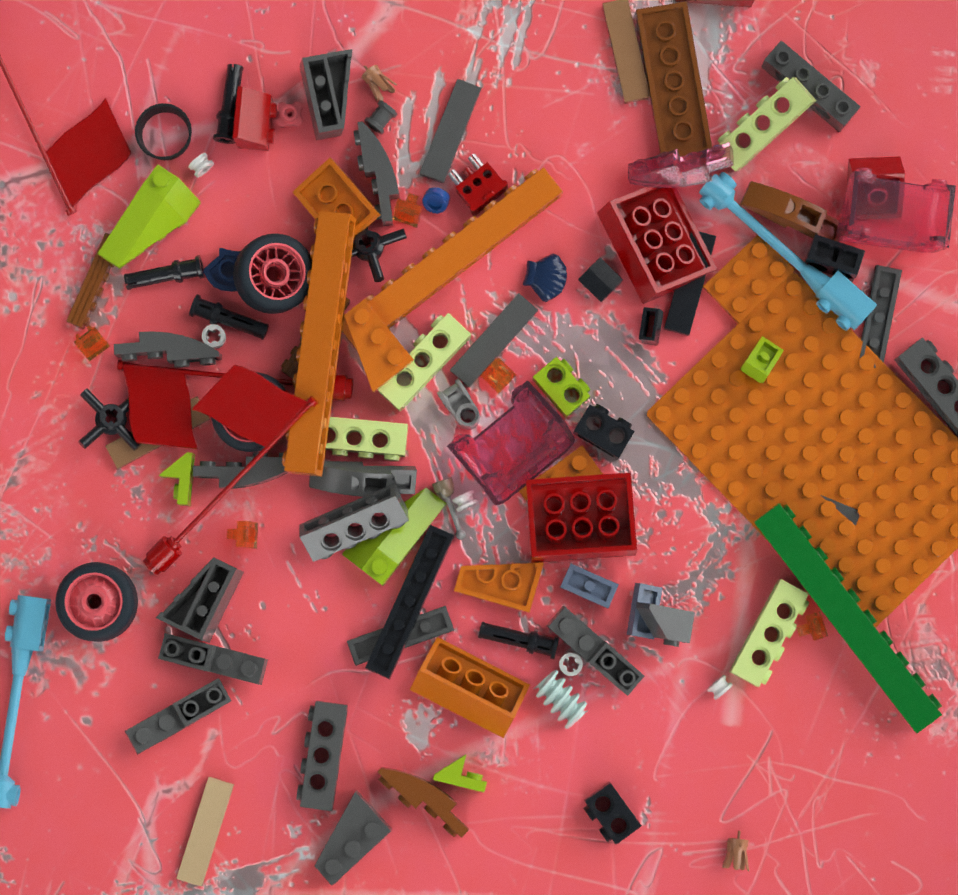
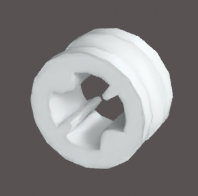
M206 153L196 157L188 166L190 170L195 171L194 175L197 178L208 172L214 165L212 160L207 159L208 155Z
M211 324L203 329L202 340L205 344L217 349L224 345L226 334L220 326ZM218 330L220 332L218 334L221 337L218 342L215 340L211 343L208 342V339H210L207 336L210 331L215 333Z
M473 490L452 500L453 503L458 505V512L478 503V500L473 498Z
M566 653L559 661L560 670L567 676L577 675L583 667L581 657L575 653ZM568 657H574L575 663H578V668L576 670L573 668V672H568L567 666L563 665L565 659L569 660Z
M725 675L721 676L707 689L708 692H713L715 700L733 686L731 682L728 683L726 681L727 677Z

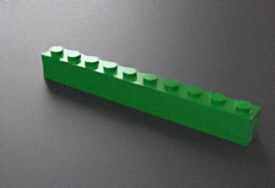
M777 503L757 518L754 523L908 724L918 734L942 716L938 710L942 705L933 693L930 696L925 693L922 688L926 684L917 672L912 675L908 671L906 666L910 663L900 651L895 654L890 647L893 641L884 630L880 633L873 625L877 620L867 609L863 612L857 603L861 600L853 589L850 588L847 591L841 584L845 579L836 567L833 569L828 567L825 563L828 557L820 546L814 548L808 540L812 536L803 525L798 528L792 520L796 515L787 504L782 507L780 503Z

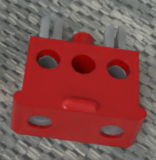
M472 154V157L469 156L468 160L476 168L475 172L468 166L462 171L466 176L465 180L461 178L455 169L451 170L448 176L455 183L457 194L470 208L471 215L476 216L490 202L496 200L508 190V183L506 180L501 179L488 162L483 164L476 154Z

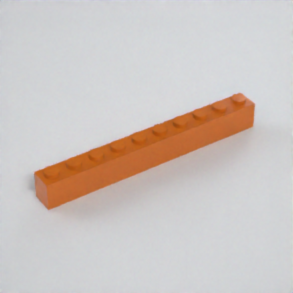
M544 167L539 171L534 169L524 177L526 181L519 187L516 184L511 186L504 192L505 197L498 203L496 200L490 202L483 209L485 213L478 218L473 216L463 224L464 229L456 234L453 231L442 240L444 244L438 249L432 247L422 255L423 260L417 265L411 263L401 271L403 275L396 281L394 279L387 281L382 285V291L374 297L371 294L365 298L389 329L562 197L563 191ZM343 316L341 332L357 351L346 319Z
M319 211V217L314 222L316 239L310 251L313 261L312 268L307 274L309 291L303 302V308L306 313L305 320L300 325L302 342L301 347L297 349L296 359L299 364L298 372L293 377V387L295 388V396L304 400L312 396L317 400L318 404L315 407L311 406L286 432L288 446L287 451L283 453L282 464L285 466L284 471L292 474L322 477L356 226V218L350 213Z

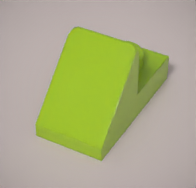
M762 336L740 370L757 382L763 383L784 350Z
M191 452L185 453L159 475L161 478L179 479V484L174 485L173 499H177V504L180 506H191L193 466L195 465V454Z
M466 754L436 772L433 777L435 781L480 792H485L487 781L482 780L483 775L468 771L467 776L461 775Z

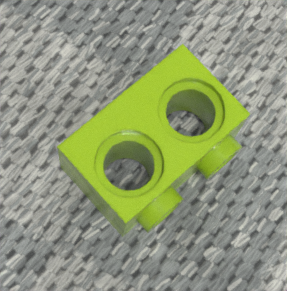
M556 356L532 377V380L565 418H568L590 399L588 393L590 388L581 378L578 381L571 374L573 368L564 358L560 361ZM558 370L562 374L561 381L557 383L549 381L547 377L548 372ZM573 389L578 392L579 399L573 403L568 402L564 397V393L567 390Z

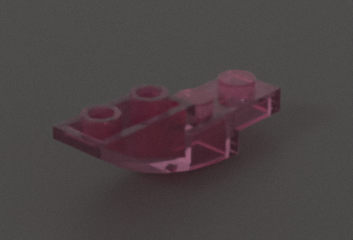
M730 142L714 145L702 151L691 152L680 157L676 149L662 152L650 158L639 159L628 164V181L630 184L654 188L686 187L712 181V172L734 166L733 148Z

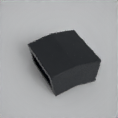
M601 257L578 279L601 303L623 281Z
M644 307L639 333L641 343L658 345L663 318L662 310ZM649 316H655L652 337H646Z

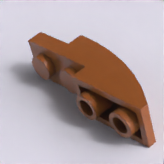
M753 181L749 182L740 203L741 206L784 228L789 226L812 239L816 234L839 242L847 225L827 215V210L809 201Z
M382 767L378 771L381 775L378 780L387 789L390 790L393 787L399 792L400 795L397 798L407 808L412 805L416 809L424 802L426 804L424 809L434 819L439 816L445 822L444 829L453 837L458 834L462 838L469 831V828L451 812L457 805V802L434 784L421 777L397 769Z

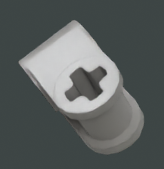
M456 379L455 384L443 392H437L440 400L446 409L451 412L460 427L471 430L478 426L480 422L478 408L459 379ZM467 410L475 413V419L470 423L461 420L462 413Z

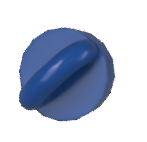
M437 187L429 188L422 199L423 206L429 212L442 213L448 206L450 195L443 189Z

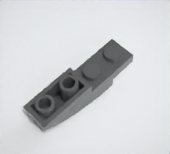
M363 121L357 122L358 130H354L355 145H361L362 155L357 156L359 171H364L366 178L376 176V179H371L373 195L378 194L380 204L375 205V209L380 213L377 220L382 219L383 227L394 225L390 200L400 199L393 167L387 153L374 133Z
M139 332L140 342L114 344V355L126 362L136 361L137 356H147L148 359H162L163 354H167V361L170 364H174L175 368L189 367L190 362H200L202 366L215 365L216 360H222L221 353L209 345L193 338L167 332Z
M253 452L252 457L246 456V465H247L259 452ZM266 453L231 489L263 484L289 473L284 471L285 466L282 464L283 453H279V457H268V453ZM200 461V466H193V477L219 479V488L224 489L245 467H242V462H226V466H216V462Z
M324 461L322 477L309 475V487L331 493L364 497L395 484L400 494H415L417 469L416 466H364L363 462Z
M562 606L546 625L627 696L643 679L644 675L565 606Z
M166 633L164 634L158 659L258 685H262L268 659Z
M218 678L127 729L125 734L138 755L231 702V699Z

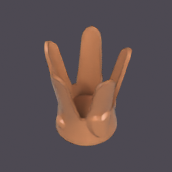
M364 65L366 71L361 78L369 85L376 101L384 100L379 88L383 91L388 90L391 93H395L394 87L389 82L394 85L398 84L385 76L377 65H373L369 69Z
M738 831L737 839L728 838L727 853L722 868H729L733 860V868L735 870L739 868L745 870L746 864V869L749 871L747 857L749 840L740 839V831Z

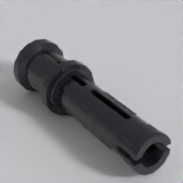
M232 64L227 65L222 107L216 114L218 125L217 132L213 135V140L219 143L235 144L233 129L237 87L241 85L242 72L244 70V67L238 64H234V68Z
M197 255L195 259L181 262L174 260L168 266L129 274L125 273L124 281L125 284H128L126 285L127 290L172 280L182 283L184 279L198 276L200 279L205 278L204 266L201 256Z
M197 294L195 296L189 316L194 317L196 315L209 320L210 324L217 325V323H221L264 340L269 324L223 308L224 305L220 302L215 304L202 299L201 295Z
M483 621L478 636L480 639L483 638L525 648L529 654L536 652L548 655L550 659L555 658L559 642V636L552 638L540 635L538 631L526 633L488 624Z

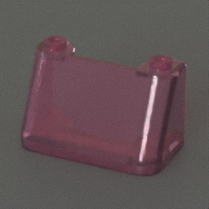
M856 168V171L852 172L849 177L837 227L836 240L920 253H936L945 250L950 246L956 185H949L947 180L932 179L931 183L925 185L879 179L877 175L872 174L871 169Z
M528 380L513 390L511 396L513 406L476 437L473 438L470 434H459L447 445L450 452L495 505L503 504L526 486V480L536 478L563 456L575 442V438L563 418Z

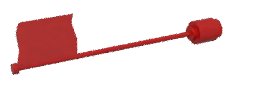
M0 54V67L66 205L67 210L65 212L67 216L75 214L77 211L74 206L95 185L118 170L132 154L105 97L102 103L90 115L67 130L45 151Z
M118 360L117 370H124L129 391L130 425L136 443L198 449L192 431L191 397L185 374L222 378L226 373L130 364ZM336 374L332 400L345 401V399H352L354 379L348 378L347 375ZM276 379L281 384L293 385V380Z
M233 365L191 410L206 414L239 436L265 447L176 538L163 536L146 553V558L143 560L145 566L156 575L165 572L182 555L180 550L182 546L179 542L311 406L315 407L318 404L317 400L312 396L304 400L283 391L255 371L243 366Z

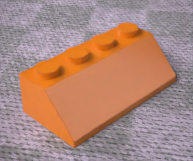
M437 637L419 669L410 690L504 738L530 684Z

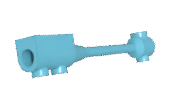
M721 172L719 175L714 174L699 191V194L702 196L699 199L700 203L708 210H711L713 207L717 210L728 208L800 272L819 299L816 305L824 313L832 310L838 316L835 321L842 329L847 331L851 327L855 331L875 309L877 304L839 270L830 278L815 267L807 265L734 200V189L737 184L731 176L725 172Z
M18 595L17 600L12 599L9 606V615H14L13 626L8 625L6 627L5 641L10 642L13 679L0 755V808L17 806L20 799L21 786L15 785V781L8 776L23 678L28 670L32 652L44 650L51 599Z

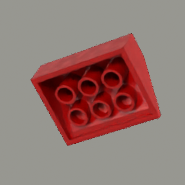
M672 178L613 199L597 212L642 304L660 298L717 270ZM691 231L709 265L707 268L690 239Z
M631 472L526 480L531 563L636 556L637 539Z

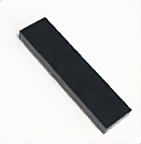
M691 231L690 239L707 268L709 265ZM699 231L710 255H712L717 236ZM706 275L675 289L664 330L686 336L690 335Z

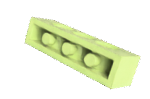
M787 77L784 78L775 87L778 91L771 97L766 95L756 104L758 109L752 115L746 113L737 121L739 127L732 133L728 130L717 140L720 144L715 148L716 151L735 172L740 171L817 101L796 77H792L790 80ZM782 97L786 98L790 104L789 109L784 113L777 108V102ZM762 115L767 116L770 120V126L766 130H762L758 126V119ZM742 133H747L751 139L749 146L746 148L739 144V136Z
M449 313L445 317L440 315L431 324L433 329L427 336L423 333L413 343L415 348L409 354L414 361L377 390L399 412L409 404L471 338V333ZM437 336H444L448 340L444 348H436L433 345V340ZM427 355L430 359L429 364L426 367H418L415 364L417 356ZM402 373H407L412 377L411 383L407 386H401L397 383V378Z
M330 417L328 429L335 431L336 436L332 442L326 443V450H331L332 455L348 456V452L358 453L359 458L373 459L375 454L384 455V460L399 461L400 457H406L409 426L404 423ZM352 432H358L362 436L361 442L357 445H350L347 442V437ZM378 434H384L388 438L387 444L382 448H378L373 444V439Z
M782 579L777 580L729 672L755 687H760L761 683L765 685L772 674L769 668L773 660L778 662L785 648L781 645L786 637L791 638L797 627V624L794 623L798 614L803 615L809 605V601L806 600L809 594ZM780 604H786L790 609V614L786 619H782L777 615V607ZM768 627H773L777 631V638L773 642L765 639L764 632ZM756 650H761L765 654V661L761 665H756L752 661V654Z

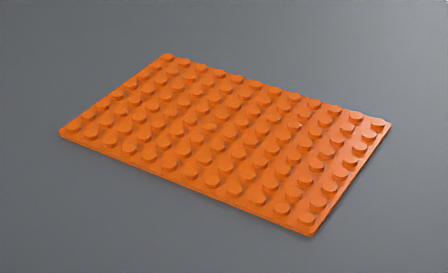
M792 273L647 411L646 415L765 539L766 537L754 521L777 503H780L782 507L787 504L796 515L792 520L798 528L803 525L812 536L808 540L814 548L820 546L827 555L828 559L825 563L830 569L836 567L845 580L841 584L847 591L852 588L861 601L857 603L863 612L868 609L877 620L873 624L876 628L958 549V438L867 345L864 356L860 358L863 341L850 328L847 331L842 329L835 320L838 316L832 310L828 313L820 310L816 305L819 299L814 291L796 273ZM763 336L784 351L763 383H759L740 369ZM822 496L857 509L859 514L857 524L854 525L853 522L836 509V505L833 502L827 501Z

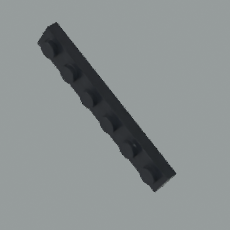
M432 525L429 526L365 667L366 670L389 680L391 679L453 542V534Z

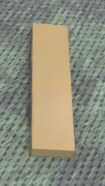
M208 777L176 879L200 887L203 886L234 784Z

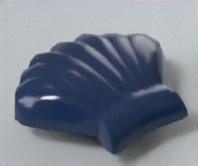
M220 248L219 256L204 268L203 272L213 287L222 291H237L234 284L233 271L236 259L241 251Z
M550 254L537 262L527 261L526 275L523 281L524 286H531L544 302H548L562 293L566 285L567 269L557 254Z

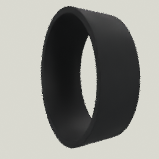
M160 103L150 106L142 112L136 122L135 137L139 147L144 153L158 160H172L181 156L187 150L191 141L192 128L190 120L185 112L175 105ZM164 112L173 113L182 118L186 123L189 132L188 140L185 146L174 155L166 157L155 156L148 151L143 142L144 126L156 114Z

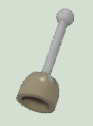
M452 477L433 483L434 492L440 498L446 499L457 531L455 534L456 538L463 540L466 537V533L460 527L450 498L454 492Z

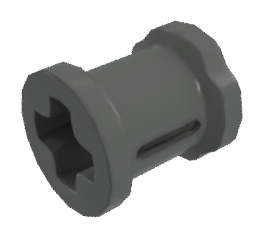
M380 100L376 110L370 117H366L364 122L376 133L382 135L384 133L383 128L392 117L395 118L397 116V112L387 103Z

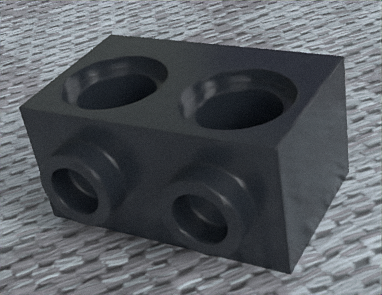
M815 234L810 243L805 263L830 275H834L839 270L846 278L853 282L858 275L865 250Z
M596 404L595 407L589 405L573 434L618 460L635 432L631 429L632 424L620 417L618 420L608 415L610 411L599 404ZM597 417L601 421V427L598 430L589 429L586 423L588 418ZM613 430L620 431L623 434V441L619 444L611 442L609 433Z
M607 782L584 799L587 806L583 809L592 821L596 818L603 826L599 831L607 842L613 840L617 845L642 826L610 782ZM601 796L608 797L610 800V806L605 811H600L595 806L596 800ZM616 818H622L626 823L625 829L619 833L611 829V823Z

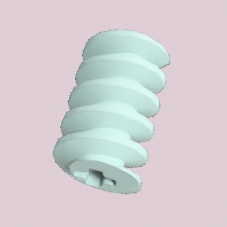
M554 670L535 687L539 688L536 697L546 696L543 703L544 706L553 703L554 705L550 712L553 714L560 711L561 713L557 720L560 722L567 719L565 728L569 729L587 712L584 711L587 702L583 701L577 704L580 695L576 693L570 696L573 687L570 685L563 688L565 679L555 680L558 671Z

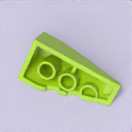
M157 164L108 236L98 255L117 268H122L145 252V249L152 244L161 241L168 233L186 224L201 204L200 200L180 178Z
M424 488L404 502L408 508L409 521L405 522L403 526L384 531L374 539L363 540L353 548L346 549L342 555L384 586L447 504L427 488Z

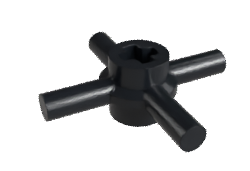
M367 227L364 231L357 234L353 243L351 258L357 256L359 259L367 261L375 282L384 280L378 260L383 253L384 246L406 239L407 236L404 228L380 236L378 233L370 231Z
M88 388L80 394L97 412L95 415L96 426L78 441L84 449L103 433L106 435L118 434L134 451L142 445L141 443H136L133 434L125 427L127 422L126 413L129 411V397L117 406L114 404L103 405ZM108 416L110 419L112 416L115 417V423L112 421L106 422V417Z

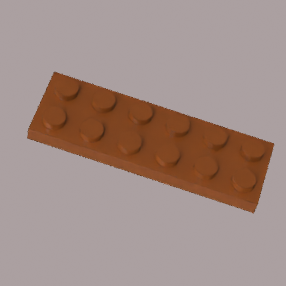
M687 1L636 9L661 162L712 154L713 148Z

